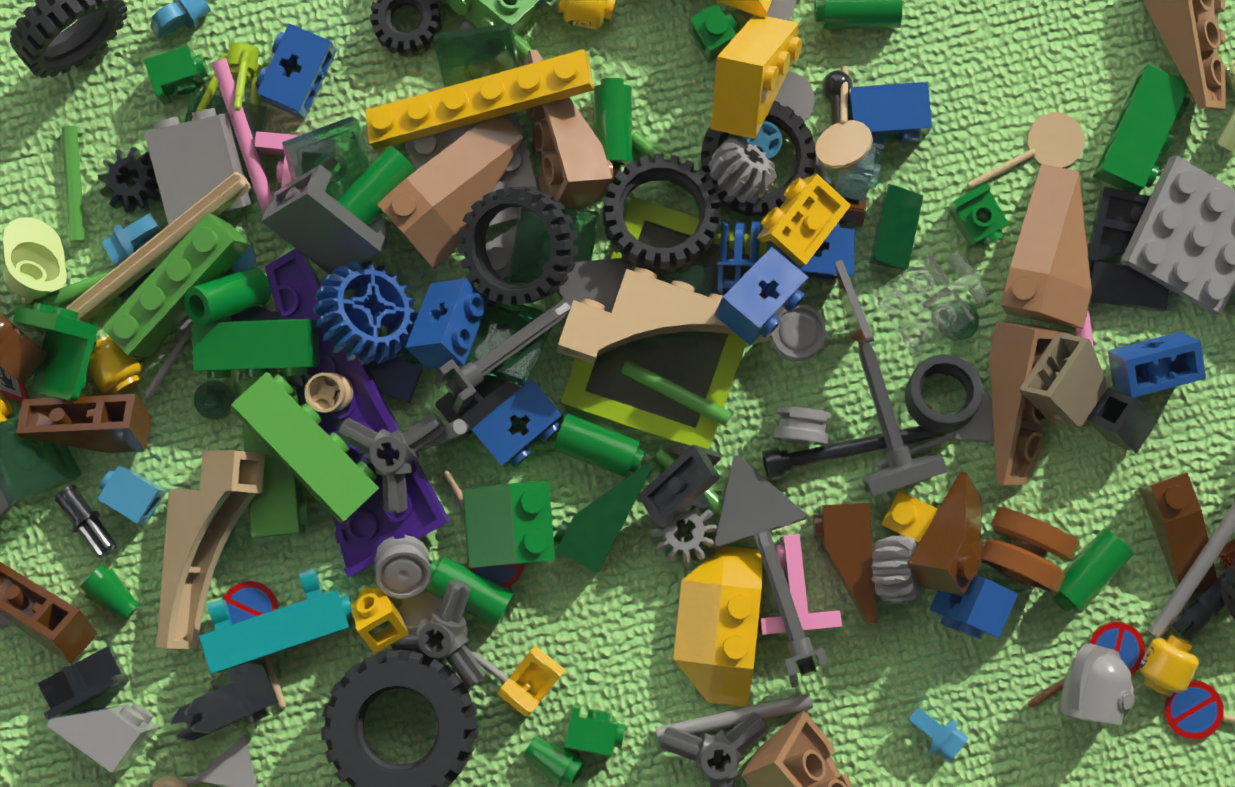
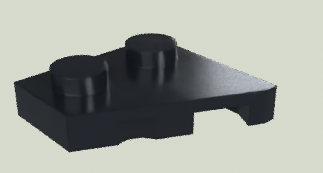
M1105 186L1101 188L1088 246L1089 262L1125 253L1151 196Z

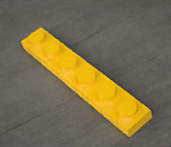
M585 49L366 109L369 144L374 150L593 91L594 86L589 56Z

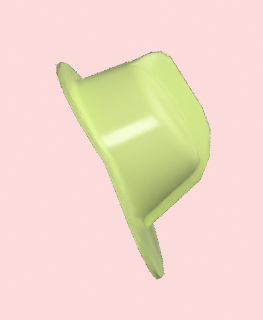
M18 218L11 221L4 229L3 279L6 286L12 292L22 297L23 304H30L34 299L42 298L49 293L60 290L66 283L67 273L65 269L64 248L60 237L54 229L43 221L34 218Z

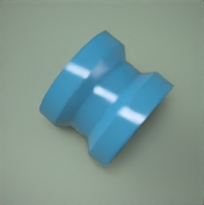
M763 122L756 139L743 137L749 144H756L761 152L767 153V159L775 156L781 149L782 134L778 127L771 122Z

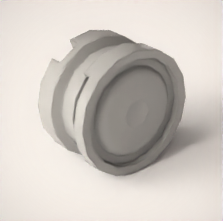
M799 304L792 313L785 309L778 318L781 319V322L770 338L775 352L781 357L794 362L803 361L815 355L823 345L826 336L825 322L820 313L815 309Z
M777 407L776 414H779V427L774 429L773 439L780 440V438H784L785 442L828 445L829 434L825 433L826 424L823 423L831 419L830 412L800 407Z
M404 535V538L395 539L393 536L384 540L377 547V553L374 557L376 583L382 592L390 597L410 598L421 593L428 586L431 571L428 550L423 542L408 535Z

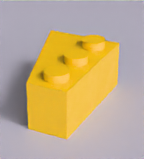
M753 15L717 56L710 129L756 139L793 61H797L800 56L802 38L797 37L799 23L768 16L762 18Z

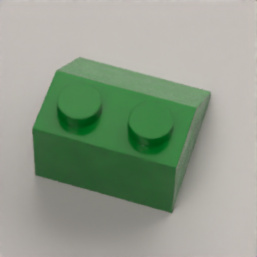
M549 481L512 483L462 490L468 568L555 560Z

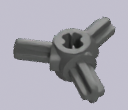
M436 414L428 415L405 432L398 428L392 433L385 429L377 433L347 418L341 424L338 436L345 443L367 454L366 460L375 466L376 475H382L385 512L399 513L407 510L406 473H412L411 463L419 458L418 451L443 435L446 430L443 422ZM386 449L399 450V458H387Z
M450 581L440 609L434 610L430 618L422 619L419 625L406 626L409 634L390 646L393 650L420 649L422 653L432 658H438L440 662L446 659L466 687L470 688L485 677V672L465 646L469 639L467 638L466 620L462 616L471 593L468 584L463 581Z
M752 712L727 734L721 730L714 735L704 733L700 738L681 730L667 727L661 737L660 747L663 750L693 760V767L702 770L703 780L710 781V787H735L733 777L738 775L737 764L744 759L741 752L766 733L768 726L758 713ZM715 750L722 751L723 755L721 756L720 763L713 762V751Z

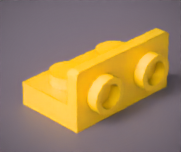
M818 174L805 179L799 177L788 186L784 192V196L787 199L780 208H773L761 222L764 229L757 236L762 243L772 241L799 267L808 263L851 206Z

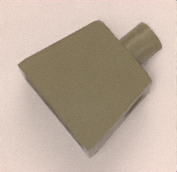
M1057 332L1019 391L1047 419L1077 428L1080 426L1087 427L1092 425L1087 418L1105 392L1107 381L1090 339Z

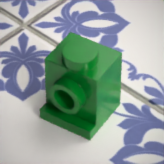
M717 3L690 18L689 32L708 63L716 59L721 51L737 35L738 26L728 10L723 12Z
M188 45L144 59L155 96L164 105L171 103L169 95L184 96L197 90L196 86L204 84V78L210 76L202 54L196 56Z
M987 182L957 198L947 207L970 248L980 242L984 248L1004 237L1001 230L1009 225L991 194V188ZM983 210L989 219L988 222L982 223L978 221L976 212Z
M573 705L565 747L612 756L613 747H622L625 724L612 721V713L588 709V714L582 715L580 714L581 706Z

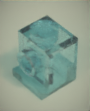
M872 142L870 151L862 160L854 165L838 168L835 191L842 197L865 201L869 186L876 188L884 145Z

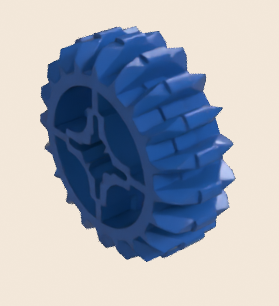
M355 260L347 266H338L331 275L329 274L323 279L320 285L321 288L314 297L318 303L314 306L312 312L321 316L317 320L315 327L324 328L327 332L324 334L322 341L332 340L336 344L333 353L344 350L347 361L358 357L362 366L369 364L371 361L375 365L382 364L386 360L394 359L400 354V351L405 349L414 326L413 322L416 321L418 313L410 309L416 299L409 298L405 294L409 285L400 286L396 282L398 273L388 276L385 265L374 269L371 260L363 262L361 265ZM355 289L354 297L350 300L343 299L345 290ZM382 325L388 326L387 335L377 337V330Z

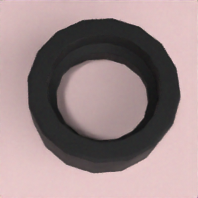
M946 354L928 357L917 365L906 385L905 403L908 413L916 423L931 432L944 434L958 431L967 425L977 412L983 398V385L979 374L972 365L958 356ZM941 373L959 380L967 393L966 403L963 408L951 415L939 414L930 409L921 396V387L926 378L932 374Z

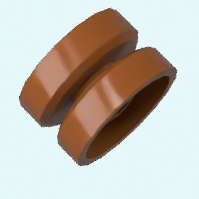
M998 507L990 525L996 534L1010 541V543L994 538L984 539L981 545V562L1016 582L1058 594L1065 574L1059 566L1045 558L1047 557L1059 562H1071L1080 544L1079 540L1029 515L1005 507Z

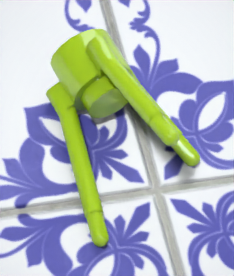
M234 42L229 45L227 55L220 54L219 60L226 58L233 80L237 81L234 100L235 111L241 110L245 84L251 80L252 122L257 124L259 122L260 101L256 82L261 71V65L258 64L260 51L253 45ZM215 73L196 112L207 109L218 87Z

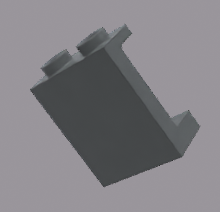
M318 165L274 192L261 222L331 275L338 266H347L355 260L359 263L369 256L376 257L380 254L387 244L386 234L391 223L383 218L373 225L367 226L325 192L332 173L322 165Z

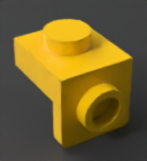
M899 490L881 525L898 535L913 537L916 543L919 544L938 508Z
M534 646L497 693L512 710L520 712L525 717H529L565 672V669L537 646Z

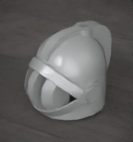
M1094 644L1082 646L1068 668L1067 676L1063 681V692L1058 710L1074 718L1122 725L1123 718L1135 703L1131 672L1125 662L1121 660L1117 651Z

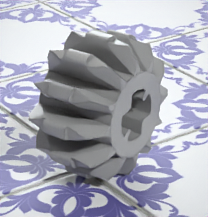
M730 137L718 147L708 163L711 170L710 176L718 182V188L724 189L728 196L733 195L742 203L746 201L755 203L759 198H762L773 186L777 174L774 170V163L766 157L767 153L761 152L756 144L751 145L744 138Z
M692 505L690 511L685 509L664 529L651 530L652 537L665 535L666 540L659 543L655 547L658 552L663 551L668 545L673 547L667 558L670 562L675 560L678 550L683 551V564H690L689 550L693 549L700 560L705 558L703 550L698 545L701 542L707 547L713 548L715 542L704 537V532L713 533L718 530L717 525L704 526L703 521L713 515L711 510L705 511L699 517L696 515L699 507ZM684 520V524L690 521L694 525V529L690 532L693 537L691 541L684 542V537L681 538V541H678L674 537V533L678 529L675 524L677 521Z
M903 535L891 536L877 540L874 546L875 550L872 552L873 563L871 566L873 570L872 581L875 583V592L883 602L905 603V601H912L918 598L921 593L922 585L907 564L918 546L913 537H904Z

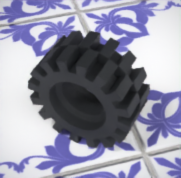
M378 0L376 3L372 2V14H370L372 29L380 44L386 46L389 52L394 54L396 51L399 52L400 56L407 57V53L412 52L413 56L420 55L419 50L423 48L425 51L431 48V41L436 42L439 38L438 30H441L442 22L436 0ZM402 6H412L421 14L418 27L411 32H400L392 26V15Z

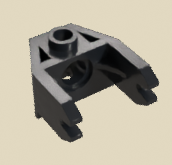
M260 658L231 669L212 680L210 683L213 691L193 699L191 703L180 707L171 718L170 723L173 725L185 722L187 728L176 735L177 739L195 741L245 718L247 725L269 716L267 708L278 703V700Z

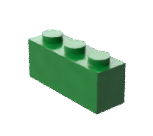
M1149 64L1138 73L1092 177L1121 190L1139 193L1145 187L1150 188L1160 169L1159 166L1155 165L1160 152L1164 154L1167 152L1175 136V132L1170 130L1175 118L1181 119L1191 99L1186 96L1188 86L1183 79Z
M290 319L214 322L203 326L192 323L193 371H207V379L231 378V370L244 369L245 377H261L266 372L269 373L271 368H283L284 376L308 375L307 367H320L319 327H315L317 320Z

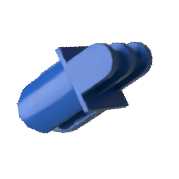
M721 221L718 294H723L724 290H730L742 278V268H751L759 260L760 240L757 236L760 234V222H752L750 260H745V224L736 223L734 259H729L730 223L729 221ZM725 267H736L735 279H724Z

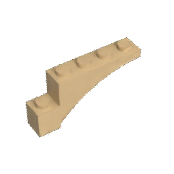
M635 268L634 271L626 269L611 313L604 311L605 306L597 301L585 298L581 302L573 300L556 352L594 364L597 356L632 341L656 335L678 332L737 334L714 316L723 297L722 295L709 294V297L695 293V288L687 283L672 281L669 284L656 279L657 274L650 270ZM773 333L766 339L760 335L756 340L767 343L773 336Z
M203 450L200 490L169 489L156 648L198 649L201 620L214 569L236 522L254 496L262 494L265 454L235 450Z

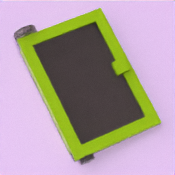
M633 197L624 221L628 231L638 241L652 247L671 248L684 243L694 234L699 218ZM718 224L713 242L700 260L697 262L694 260L691 266L684 270L678 267L674 273L667 274L666 269L660 270L656 279L669 284L672 281L687 283L695 288V293L709 297V294H718L721 225ZM730 228L729 259H734L735 230ZM746 233L744 259L750 260L751 235ZM760 241L759 259L766 253L767 242L762 243ZM613 251L611 259L622 258V254L620 252L616 254ZM635 263L632 266V271L635 269ZM725 267L724 279H735L736 267ZM742 268V277L750 268ZM724 290L723 294L718 295L724 296L729 290ZM678 332L632 341L597 356L594 364L575 359L560 403L567 407L671 441L668 453L678 458L692 445L710 450L719 423L621 374V370L625 362L630 360L725 408L747 343L738 335L717 332Z

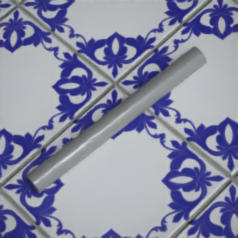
M1235 502L1148 629L1154 636L1163 638L1235 532Z
M807 693L655 728L658 742L660 743L663 732L667 727L697 735L736 726L752 712L758 713L764 720L813 709L810 694Z

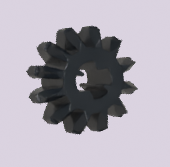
M131 147L126 156L119 149L115 150V157L117 159L115 163L108 159L103 160V165L109 169V172L101 173L97 176L99 181L106 184L102 187L100 193L105 198L111 197L110 206L115 209L123 206L126 213L133 214L137 205L144 212L148 211L149 204L147 200L149 198L156 202L161 201V196L155 192V188L159 187L149 152L141 155L139 149ZM131 174H135L139 179L134 178V181L137 183L130 188L125 183H130V180L127 178Z

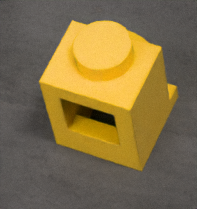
M369 587L361 590L357 595V600L351 602V613L356 623V630L374 654L409 634L396 603L389 595L382 592L379 587ZM387 620L391 622L392 625L374 634L373 629Z

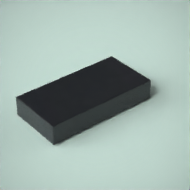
M1097 261L1091 263L1092 294L1090 302L1162 312L1167 310L1169 289L1130 266Z

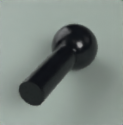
M840 70L828 73L822 82L823 92L831 101L832 125L840 122V89L842 84L848 82V91L850 87H853L851 77Z

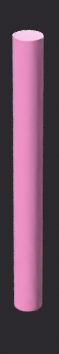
M226 58L211 62L261 212H264L273 195L258 151L254 147L255 142L243 107H241L240 111L234 110L236 86Z

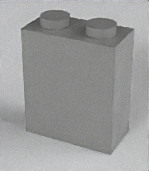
M215 108L192 113L194 121L179 124L178 116L155 121L156 129L144 132L168 224L172 223L234 172H238L245 177L228 113L217 115ZM249 191L225 211L252 204Z

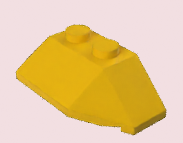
M723 546L681 580L673 660L708 703L743 707L748 705L754 669L762 589L763 561L759 549Z

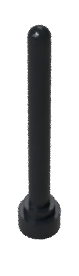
M920 425L899 430L904 445L946 435V433L931 432ZM883 433L792 453H788L787 450L780 451L779 448L763 450L762 459L768 481L785 478V474L791 473L792 468L886 449L887 446Z

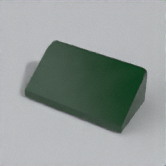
M892 184L886 186L869 263L908 271L923 195Z

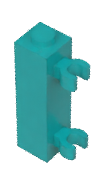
M313 568L298 573L307 600L232 624L225 600L220 599L208 603L207 608L215 630L199 635V639L210 673L217 674L256 659H261L352 628L349 621L353 618L349 595L342 597L337 589L323 594L316 569Z

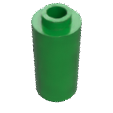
M815 0L814 19L815 22L822 23V29L900 28L902 23V0Z
M621 78L602 79L601 85L595 86L593 90L594 134L601 142L606 159L612 163L613 168H621L633 161L632 88L629 85H625L624 80Z
M388 146L337 202L368 226L381 212L377 203L414 173L416 168L392 146Z
M252 267L188 288L184 295V307L192 322L203 326L266 304L270 299L271 288L267 276L260 269Z
M568 413L565 416L553 448L555 451L627 478L629 471L635 472L639 469L645 453L638 449L640 441Z
M1103 528L1066 569L1058 594L1052 597V600L1068 614H1071L1073 610L1082 614L1134 555L1133 551L1115 534Z
M444 557L440 563L433 560L430 565L431 578L426 592L443 600L450 581L456 580L467 583L471 593L464 611L497 628L514 596V592L447 557Z

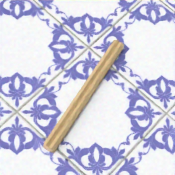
M238 172L231 174L69 304L66 309L78 312L77 320L87 321L166 258L206 213L218 216L245 195L251 188L247 179Z

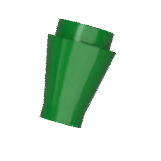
M103 564L80 586L86 593L85 598L115 614L122 621L140 604L133 598L113 568L108 570Z
M537 736L530 742L524 754L525 758L534 763L558 787L561 785L572 787L586 761L579 758V752L544 741Z

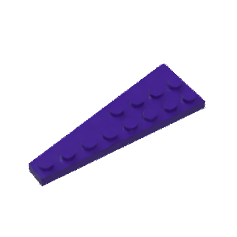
M295 248L265 266L275 308L279 311L281 320H318L321 317L312 312L314 306L318 303L314 297L321 288V282L305 255ZM319 328L320 367H307L308 375L293 376L296 387H299L303 405L305 403L308 404L304 395L305 386L310 378L319 373H338L347 377L353 387V398L349 406L338 412L324 413L314 410L322 419L318 425L328 435L332 432L338 435L341 424L347 418L377 433L382 429L392 433L400 428L365 364L361 366L358 357L347 361L344 350L333 353L336 344L332 340L322 341L324 334L327 332L324 328ZM347 444L349 450L346 454L357 465L362 461L376 475L375 466L366 460L367 454ZM386 449V457L399 458V450ZM417 459L411 463L412 473H406V511L399 513L385 512L382 475H376L377 479L374 483L379 488L344 522L339 523L333 517L336 528L334 533L337 544L340 543L346 566L344 571L348 578L375 564L374 557L377 553V547L384 540L393 536L395 539L404 538V535L420 539L451 522Z

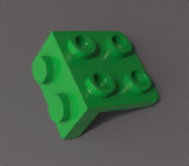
M34 302L33 309L17 306L13 319L14 322L47 330L42 349L50 356L35 371L32 390L73 402L77 401L86 384V371L90 356L96 348V334L99 326L77 320L78 312L56 306L52 307Z

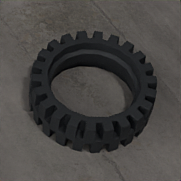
M35 0L36 5L34 7L28 6L23 12L25 17H20L15 22L17 27L11 30L10 34L12 37L10 38V43L23 63L35 76H40L41 78H46L48 75L55 77L60 71L62 74L69 72L73 65L76 68L83 65L84 59L88 58L90 60L96 56V50H103L108 45L106 41L113 40L117 36L116 30L122 29L124 25L123 20L127 18L126 11L128 10L122 0Z
M777 101L773 102L764 121L777 125L789 135L795 146L797 162L793 175L783 187L770 194H765L755 203L739 202L735 196H728L724 189L718 188V182L710 176L711 170L708 163L712 159L714 152L724 143V140L730 133L712 130L709 127L705 134L701 149V168L707 174L706 180L713 182L715 195L718 194L719 201L737 213L740 212L747 216H766L773 208H780L787 199L784 196V192L795 179L799 177L805 179L814 174L816 151L810 129L807 128L802 117L794 113L793 109L788 106L784 107Z
M655 154L654 159L651 160L646 155L639 157L636 164L631 161L625 165L623 172L619 170L614 176L613 183H610L604 201L603 226H605L607 240L611 241L612 249L616 254L620 252L622 260L627 264L632 261L635 263V268H651V271L655 274H659L660 270L666 269L668 274L676 272L678 267H681L682 270L690 267L694 260L697 262L703 257L705 251H708L719 224L720 201L718 194L715 195L713 182L706 180L707 174L701 168L696 171L693 162L686 160L685 163L679 162L680 156L672 154L670 159H664V154ZM650 181H669L684 187L694 197L699 209V223L694 234L684 243L671 248L652 247L638 241L628 231L623 219V206L628 195L639 185Z
M533 187L503 188L482 196V200L476 201L471 206L473 211L465 214L462 221L467 224L459 229L458 234L459 237L464 238L463 243L458 244V253H464L465 259L460 260L462 269L468 268L470 271L466 275L469 282H477L476 290L481 294H489L488 299L495 302L503 301L502 304L506 305L533 303L558 291V287L564 285L569 279L567 273L572 272L576 263L572 261V257L578 255V247L573 246V240L578 239L577 232L570 229L569 225L574 222L570 215H564L563 211L566 208L560 202H554V197L549 193H541L540 189ZM509 207H522L534 212L544 222L550 237L551 256L547 268L536 280L527 284H514L503 279L493 269L486 253V234L490 222L499 212Z

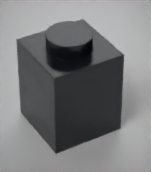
M1110 387L1106 389L1087 418L1106 440L1137 454L1158 422L1139 400Z

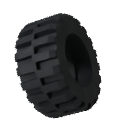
M391 650L368 657L345 672V676L334 685L330 692L332 696L329 703L325 704L322 714L325 717V726L321 728V738L326 740L328 749L324 753L328 763L333 762L338 770L335 775L342 783L347 781L352 787H448L452 784L470 760L478 734L476 704L472 702L469 694L470 689L457 676L454 669L449 664L446 665L440 662L438 658L429 657L426 654L416 652V650ZM393 689H408L422 695L433 707L438 721L437 737L430 751L421 759L409 764H393L379 758L369 747L364 735V718L370 704L382 693Z

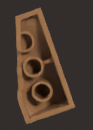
M1144 0L1145 7L1199 109L1214 111L1226 109L1225 65L1218 57V47L1221 44H1225V31L1218 28V13L1225 11V0Z
M529 50L523 66L544 59L537 50ZM570 97L525 109L527 118L534 119L535 121L531 149L532 155L540 154L543 175L536 177L537 188L540 189V192L549 193L554 197V202H560L566 208L563 211L564 215H571L601 200L609 184L613 181V166L606 159L601 142Z
M504 115L481 121L403 180L377 205L428 264L435 269L458 249V244L463 243L464 238L459 237L458 234L459 229L467 224L462 221L465 214L473 211L471 206L476 201L482 200V196L493 191L523 142L524 136Z
M1041 164L1010 265L1001 306L1005 313L1009 315L1083 329L1091 299L1092 285L1080 172Z
M996 321L995 331L991 338L989 368L997 483L1002 485H1027L1044 444L1041 431L1047 418L1021 394L1019 389L1057 332L1079 337L1081 334L1024 323Z
M805 711L798 713L761 745L741 775L750 787L852 786L847 773L840 775L830 756L835 750L829 739Z

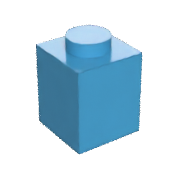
M118 465L116 470H109L99 485V489L102 492L97 499L135 523L147 525L167 491L132 469Z

